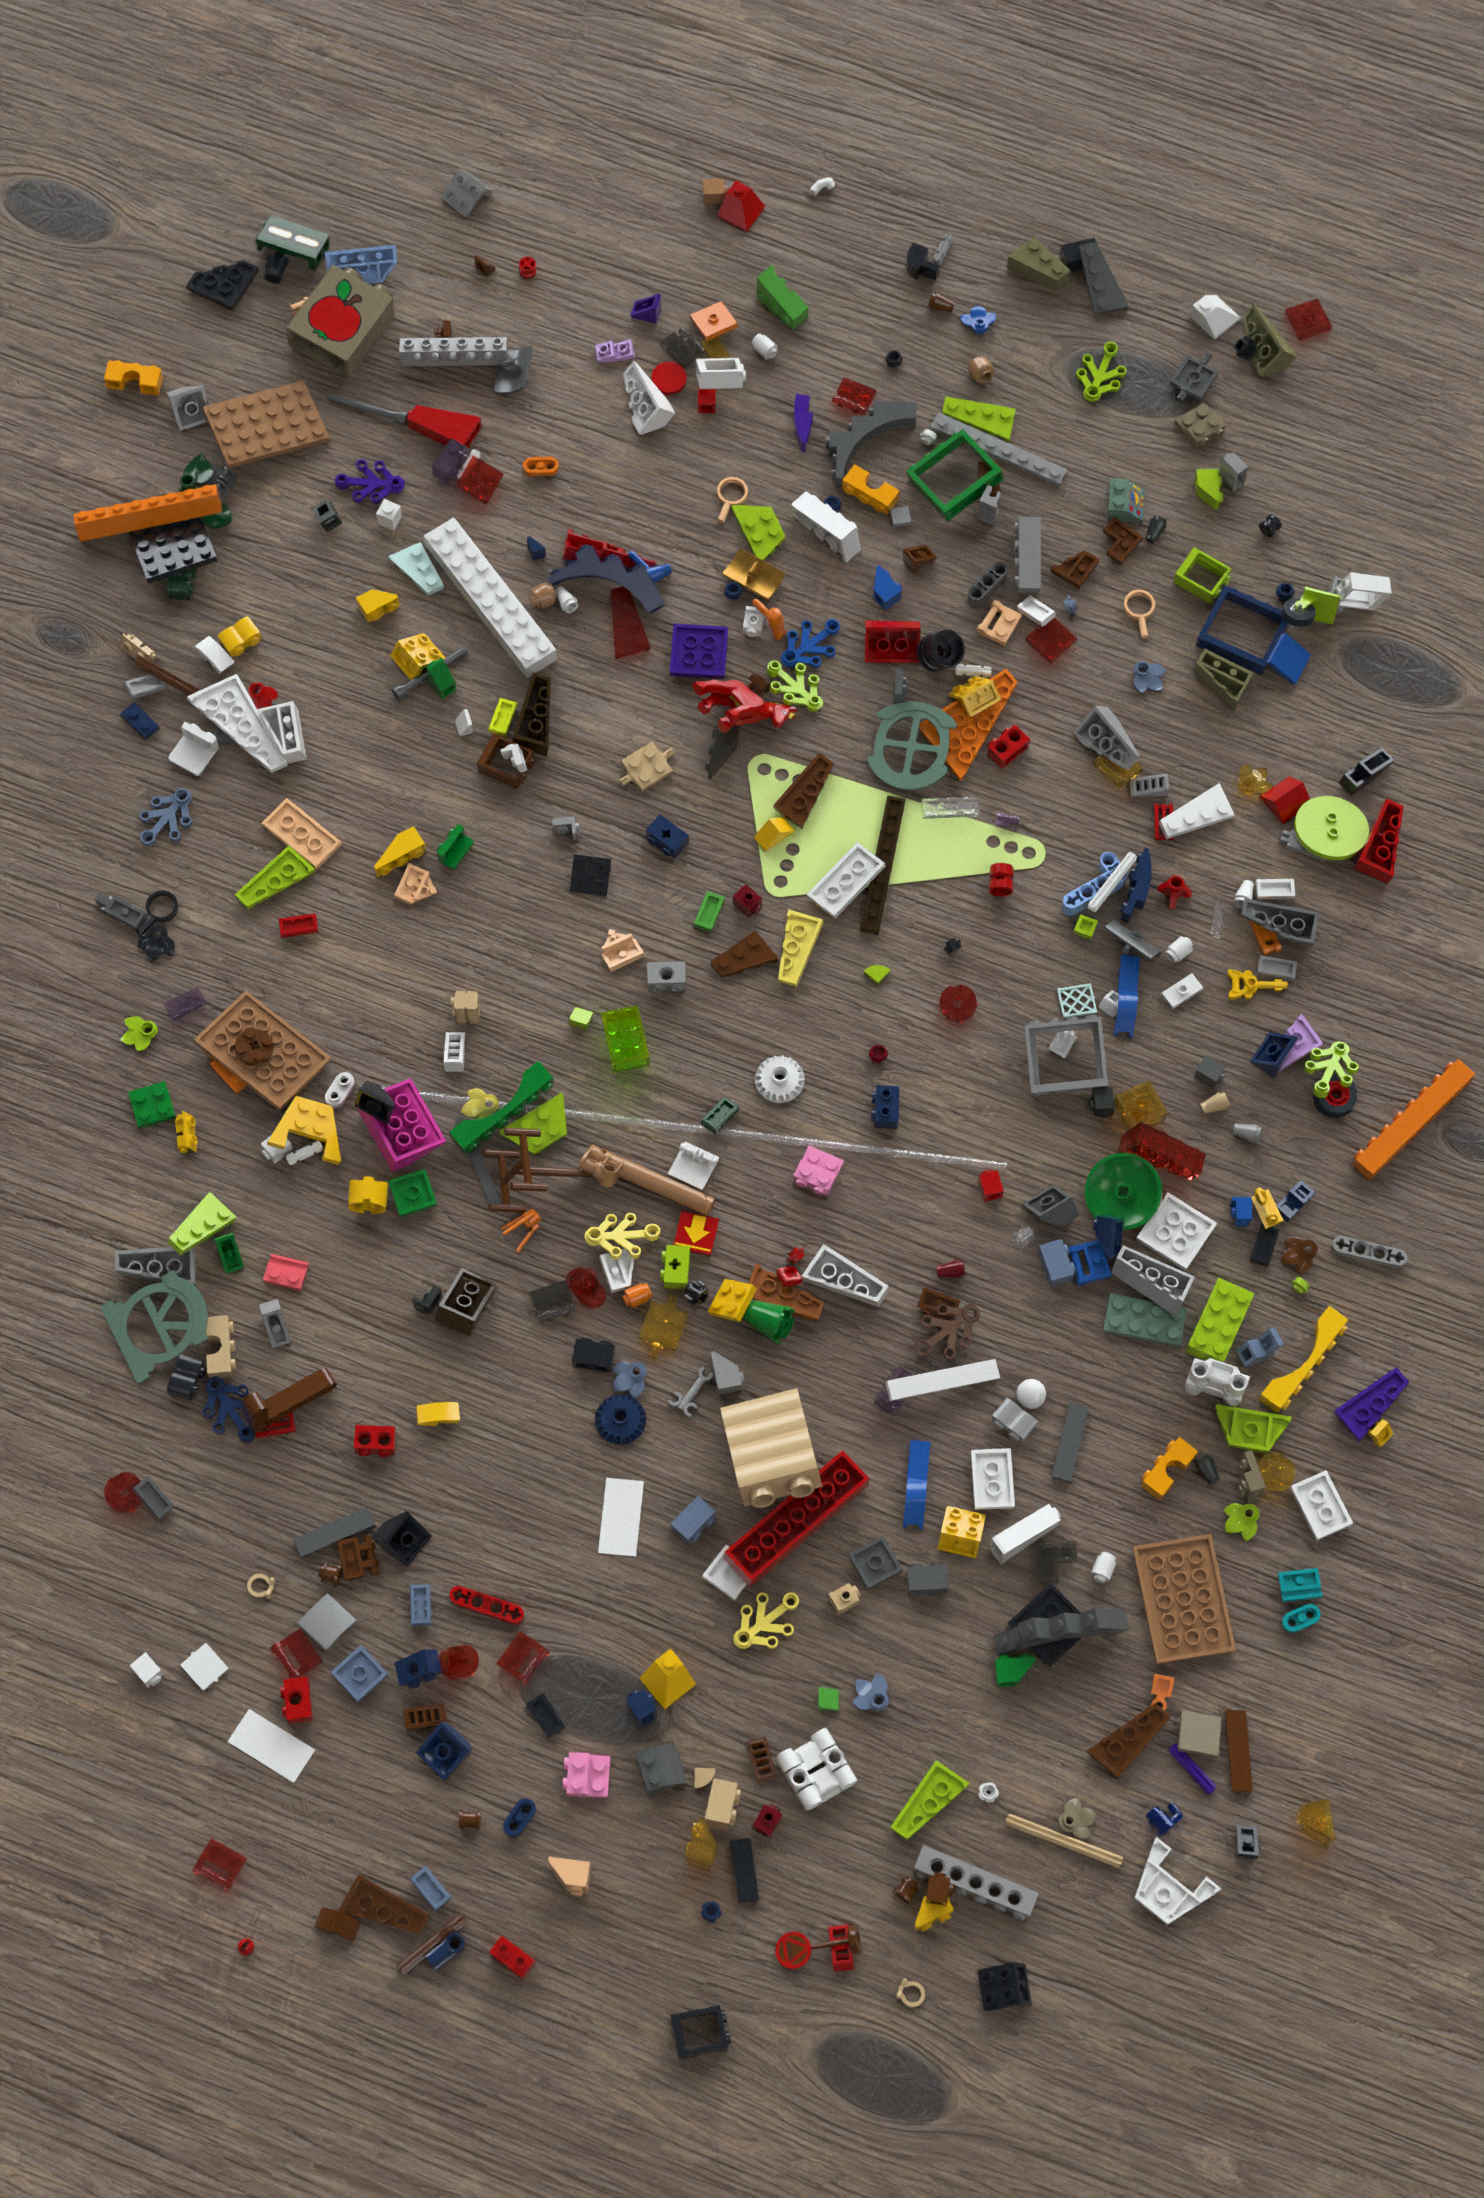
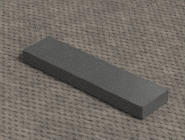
M1069 1403L1052 1479L1071 1483L1089 1407Z
M368 1507L293 1540L301 1558H304L338 1543L337 1541L345 1540L373 1528L375 1523Z

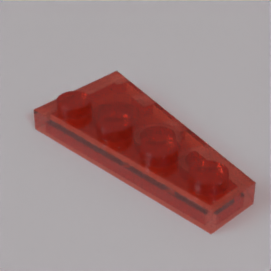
M624 586L611 589L615 659L650 650V644L631 591Z

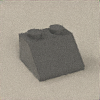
M675 1744L654 1746L636 1752V1759L648 1796L687 1784Z

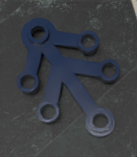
M211 1377L206 1382V1390L209 1393L207 1405L202 1409V1413L205 1418H212L215 1415L214 1405L217 1397L219 1398L221 1406L217 1422L212 1426L214 1433L218 1435L224 1433V1424L228 1412L239 1429L238 1436L243 1443L252 1442L255 1438V1433L250 1426L245 1425L235 1408L243 1410L242 1401L229 1399L224 1393L238 1394L239 1397L244 1398L249 1394L248 1387L244 1384L239 1386L228 1385L220 1377ZM214 1383L219 1384L217 1388H212ZM242 1388L246 1389V1392L243 1394L239 1393V1390ZM211 1409L212 1413L210 1415H206V1410ZM221 1425L222 1429L217 1431L215 1430L216 1426ZM246 1430L250 1432L248 1436L242 1435Z

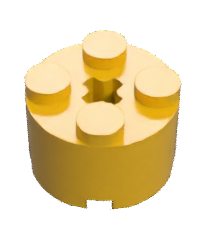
M369 1176L363 1177V1180H350L348 1209L364 1214V1210L371 1211V1214L385 1212L388 1183L374 1181L375 1178Z

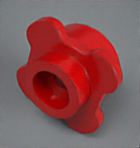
M798 1247L794 1248L788 1253L790 1257L786 1260H790L793 1264L805 1256V1253L802 1251L804 1247L800 1249Z

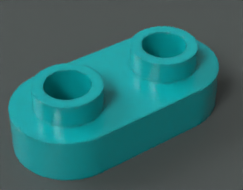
M1307 1604L1285 1614L1282 1619L1283 1629L1288 1633H1297L1315 1625L1321 1617L1320 1609L1314 1604ZM1306 1613H1311L1313 1618H1307ZM1288 1621H1293L1295 1626H1289Z

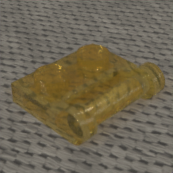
M1099 756L1093 762V765L1100 768L1114 781V785L1117 788H1121L1143 772V767L1137 761L1129 770L1110 761L1105 756ZM1109 762L1122 776L1119 777L1106 763Z

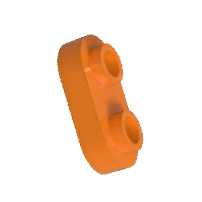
M529 457L523 462V471L527 476H553L559 470V463L554 457Z

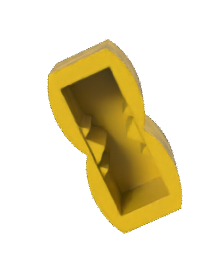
M248 616L217 635L219 642L230 657L241 655L247 647L257 645L262 638L260 631Z

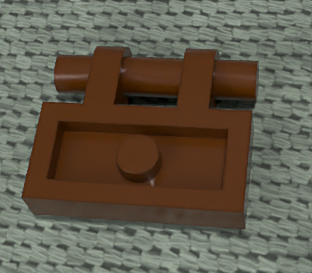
M371 1535L363 1537V1544L358 1543L357 1537L337 1541L345 1581L365 1577L364 1569H370L371 1576L379 1574V1561L376 1559L374 1552L376 1546L375 1542L372 1541ZM365 1551L368 1560L362 1562L360 1552Z

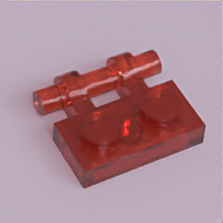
M844 377L837 389V395L841 397L834 395L832 402L838 404L837 406L840 408L845 407L852 410L855 414L865 415L867 408L862 407V405L870 407L877 390Z

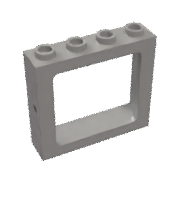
M1097 1015L1085 1016L1086 1019L1078 1020V1017L1066 1018V1021L1060 1022L1059 1019H1049L1047 1023L1040 1024V1021H1030L1028 1025H1024L1032 1096L1108 1087L1101 1017L1097 1018ZM1091 1029L1093 1032L1097 1079L1041 1085L1036 1035Z

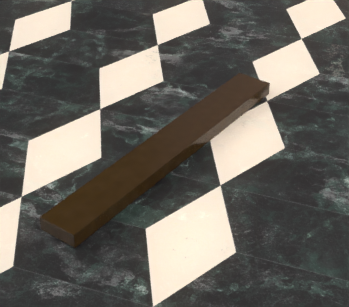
M887 795L875 854L877 858L885 863L886 867L869 884L860 932L879 935L906 801L904 798Z

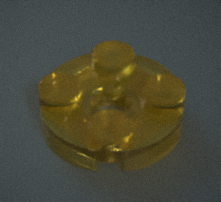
M1268 1453L1257 1463L1266 1486L1264 1491L1280 1493L1291 1486L1295 1478V1467L1292 1461L1284 1457L1283 1454ZM1272 1468L1280 1471L1277 1477L1270 1474Z

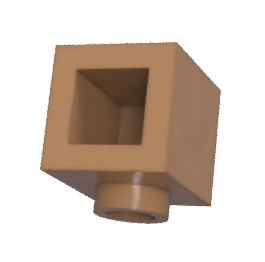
M703 179V204H722L728 191V187L724 186V179Z

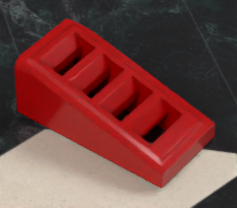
M849 1925L828 1927L829 1940L835 1941L848 1938ZM835 1934H846V1936L833 1938V1935ZM849 1943L831 1946L833 1971L853 1970V1955ZM848 1951V1953L836 1954L835 1952Z

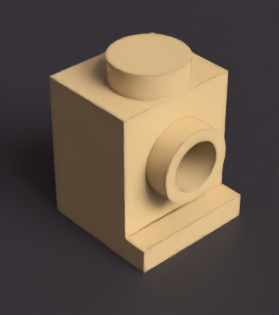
M850 1583L829 1593L828 1599L836 1613L840 1615L859 1604L858 1597L861 1595L855 1585L851 1587ZM847 1593L850 1597L848 1599H844L842 1595Z

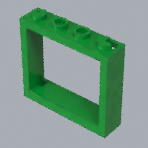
M964 429L955 432L951 438L940 443L935 450L926 454L919 462L911 465L906 471L908 480L947 522L979 499L987 485L993 488L1004 480L1003 472L999 466ZM965 442L991 471L944 505L919 476Z

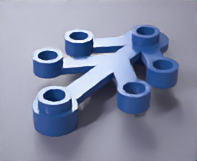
M829 619L825 624V629L809 640L812 623L809 620L803 621L801 624V646L795 650L798 633L794 630L787 633L788 648L782 653L781 662L786 667H794L797 663L811 665L812 668H819L821 666V658L819 656L805 657L801 655L804 653L824 654L827 658H833L835 656V648L833 646L823 647L815 645L829 635H836L840 630V623L836 619ZM831 650L833 653L829 654L827 651ZM817 660L819 663L814 664L813 661Z

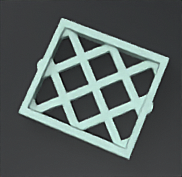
M1091 983L1057 989L1063 1019L1097 1013ZM1087 989L1090 990V997L1084 994ZM1074 991L1080 994L1077 999L1071 996ZM1061 993L1067 996L1064 1001L1061 999ZM1082 996L1088 999L1085 1004L1079 1001ZM1069 998L1075 1001L1072 1006L1066 1003ZM1090 1001L1093 1003V1009L1087 1006ZM1077 1003L1083 1006L1080 1011L1074 1008ZM1064 1005L1070 1008L1067 1013L1064 1012Z

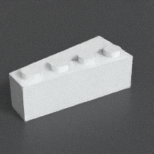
M805 492L791 504L793 516L808 530L811 531L813 529L817 538L821 541L825 539L834 553L837 551L841 553L844 562L847 563L861 550L856 524L846 520L841 513H836L828 504L819 501L815 495Z

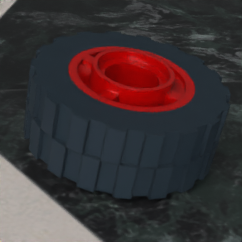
M1334 1074L1328 1083L1330 1087L1328 1096L1319 1098L1313 1095L1314 1105L1318 1108L1317 1110L1323 1113L1322 1115L1329 1116V1118H1340L1341 1116H1346L1352 1110L1358 1096L1354 1083L1350 1087H1343L1337 1074ZM1331 1093L1337 1094L1339 1099L1333 1098Z

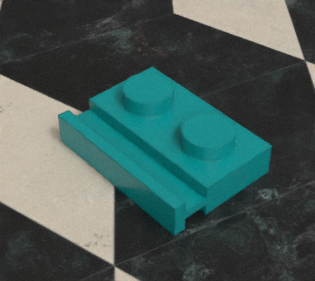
M1318 1568L1278 1572L1277 1576L1282 1603L1323 1597Z

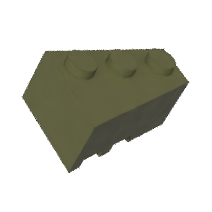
M1035 237L1008 256V269H1014L1022 273V276H1028L1036 280V283L1054 292L1069 282L1070 270Z
M1207 649L1203 650L1194 670V674L1234 712L1249 688L1254 674Z

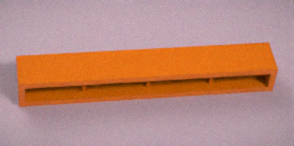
M216 484L206 485L201 488L187 489L163 496H153L148 499L134 500L129 503L115 504L105 508L100 507L96 510L81 511L74 514V525L79 540L82 542L221 513L222 504Z
M1457 1059L1454 1063L1450 1062L1444 1068L1445 1072L1441 1076L1437 1074L1431 1081L1432 1085L1429 1088L1425 1086L1419 1092V1097L1416 1100L1412 1099L1405 1108L1407 1109L1403 1113L1398 1112L1392 1119L1394 1122L1390 1126L1386 1124L1381 1129V1134L1377 1138L1374 1136L1367 1143L1368 1147L1364 1151L1361 1149L1356 1153L1353 1166L1369 1181L1473 1080L1475 1073L1460 1059Z

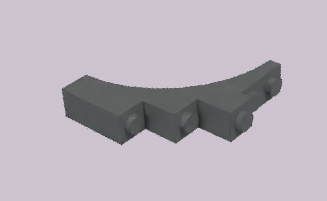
M874 401L873 408H870L869 416H852L851 423H848V431H830V438H826V448L829 449V456H833L832 464H836V469H832V480H836L835 487H842L849 462L866 442L890 430L916 426L917 402Z
M1093 1608L1080 1614L1062 1613L1049 1619L1031 1618L1018 1623L1019 1626L993 1635L997 1655H1005L1016 1650L1057 1640L1100 1635L1114 1636L1128 1631L1129 1626L1125 1610Z

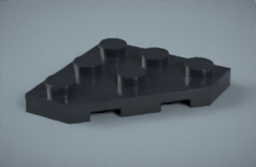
M241 260L237 261V264L226 266V264L203 273L198 271L193 274L186 288L233 311L259 272V267Z

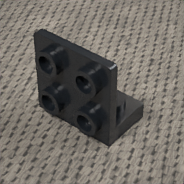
M1011 1962L978 1970L982 2004L985 2012L1012 2006H1032L1025 1963Z

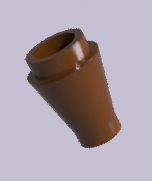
M932 292L928 306L932 307L931 309L949 312L953 311L955 302L938 292L937 294Z

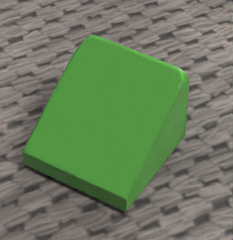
M819 1687L818 1710L838 1711L839 1690Z

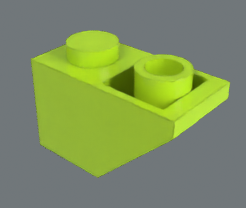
M1196 469L1194 478L1195 494L1214 510H1218L1219 503L1223 502V492L1219 490V487L1222 486V477L1218 475V469Z

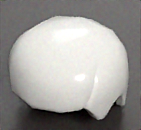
M1025 1380L1017 1388V1400L1025 1408L1036 1409L1044 1403L1046 1389L1038 1380Z

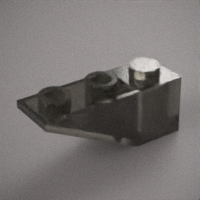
M718 723L717 728L713 727L712 738H714V743H710L708 753L711 755V759L706 761L705 771H708V778L711 779L737 749L740 726H732L730 731L725 733L718 728Z

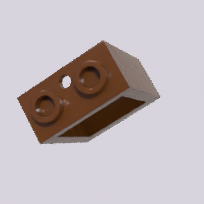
M493 734L477 762V770L484 775L518 789L519 785L525 782L528 769H532L534 766V752L519 745L525 759L527 771L518 772L516 777L508 775L489 765L499 748L503 749L507 745H515L517 743Z

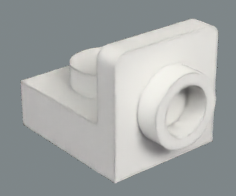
M510 744L500 750L505 760L511 758L513 767H517L520 773L527 771L523 753L518 744Z
M1074 1031L1057 1032L1048 1049L1066 1058L1078 1038L1074 1036Z

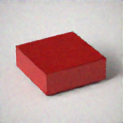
M795 1266L778 1268L776 1271L784 1287L800 1285L803 1279Z

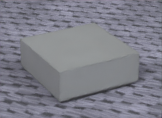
M908 506L890 508L893 527L911 525Z

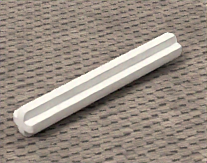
M1128 852L1089 902V910L1092 912L1098 910L1136 861L1137 856Z

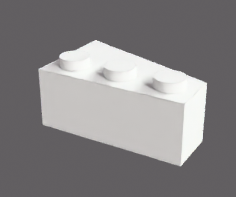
M290 701L257 709L287 762L294 763L306 760L299 710L294 702Z

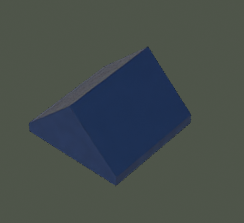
M1269 1032L1249 1062L1275 1078L1294 1050L1298 1038L1292 1035Z

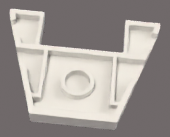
M1156 1837L1134 1899L1163 1923L1169 1925L1218 1893L1221 1888L1205 1877L1194 1893L1188 1890L1159 1866L1171 1851V1848Z

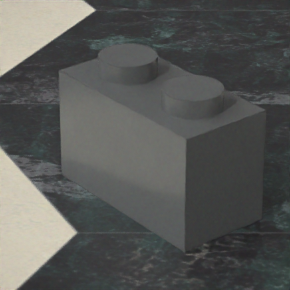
M935 1562L931 1563V1566L912 1564L910 1567H907L908 1596L948 1593L947 1565Z

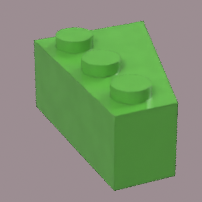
M771 265L757 277L756 297L761 304H765L772 314L777 315L786 326L795 329L808 318L809 307L795 291L791 292L786 287V280L784 278L780 280L774 273L775 267Z

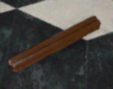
M139 656L135 662L137 667L187 695L200 691L197 687L142 656Z
M458 1914L399 1962L397 1969L403 1975L422 1961L429 1952L445 1941L450 1934L456 1933L466 1925V1919L461 1914Z

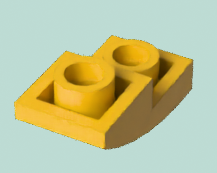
M458 1402L429 1403L416 1406L417 1425L437 1426L438 1423L458 1424L460 1421Z

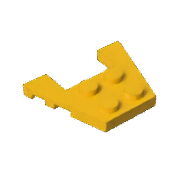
M295 1096L269 1138L267 1145L284 1149L288 1132L325 1142L322 1161L339 1165L341 1156L333 1106Z

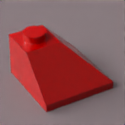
M735 180L725 195L717 217L747 233L765 209V205L750 187Z

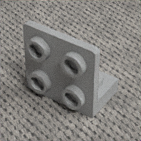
M459 168L441 195V198L464 217H468L483 195L490 197L494 191L470 172Z

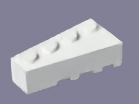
M824 1244L802 1275L804 1282L877 1307L880 1306L889 1292L888 1285Z

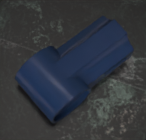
M452 1933L445 1941L429 1952L426 1958L437 1971L454 1956L465 1950L466 1941L460 1934ZM459 1938L461 1940L460 1947L452 1949L451 1941Z

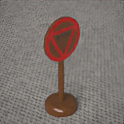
M857 1925L848 1927V1938L813 1945H811L810 1940L804 1934L789 1932L778 1940L775 1954L782 1966L788 1969H798L809 1961L812 1950L849 1943L853 1954H861V1937Z

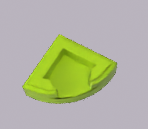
M874 965L864 970V974L877 985L890 973L889 968L881 965Z

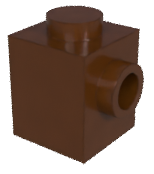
M939 1872L930 1875L925 1903L946 1906L948 1896L952 1897L954 1884H950L951 1878Z

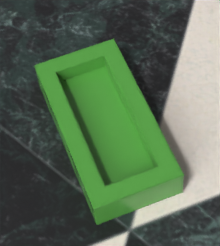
M707 891L694 926L712 932L725 897Z

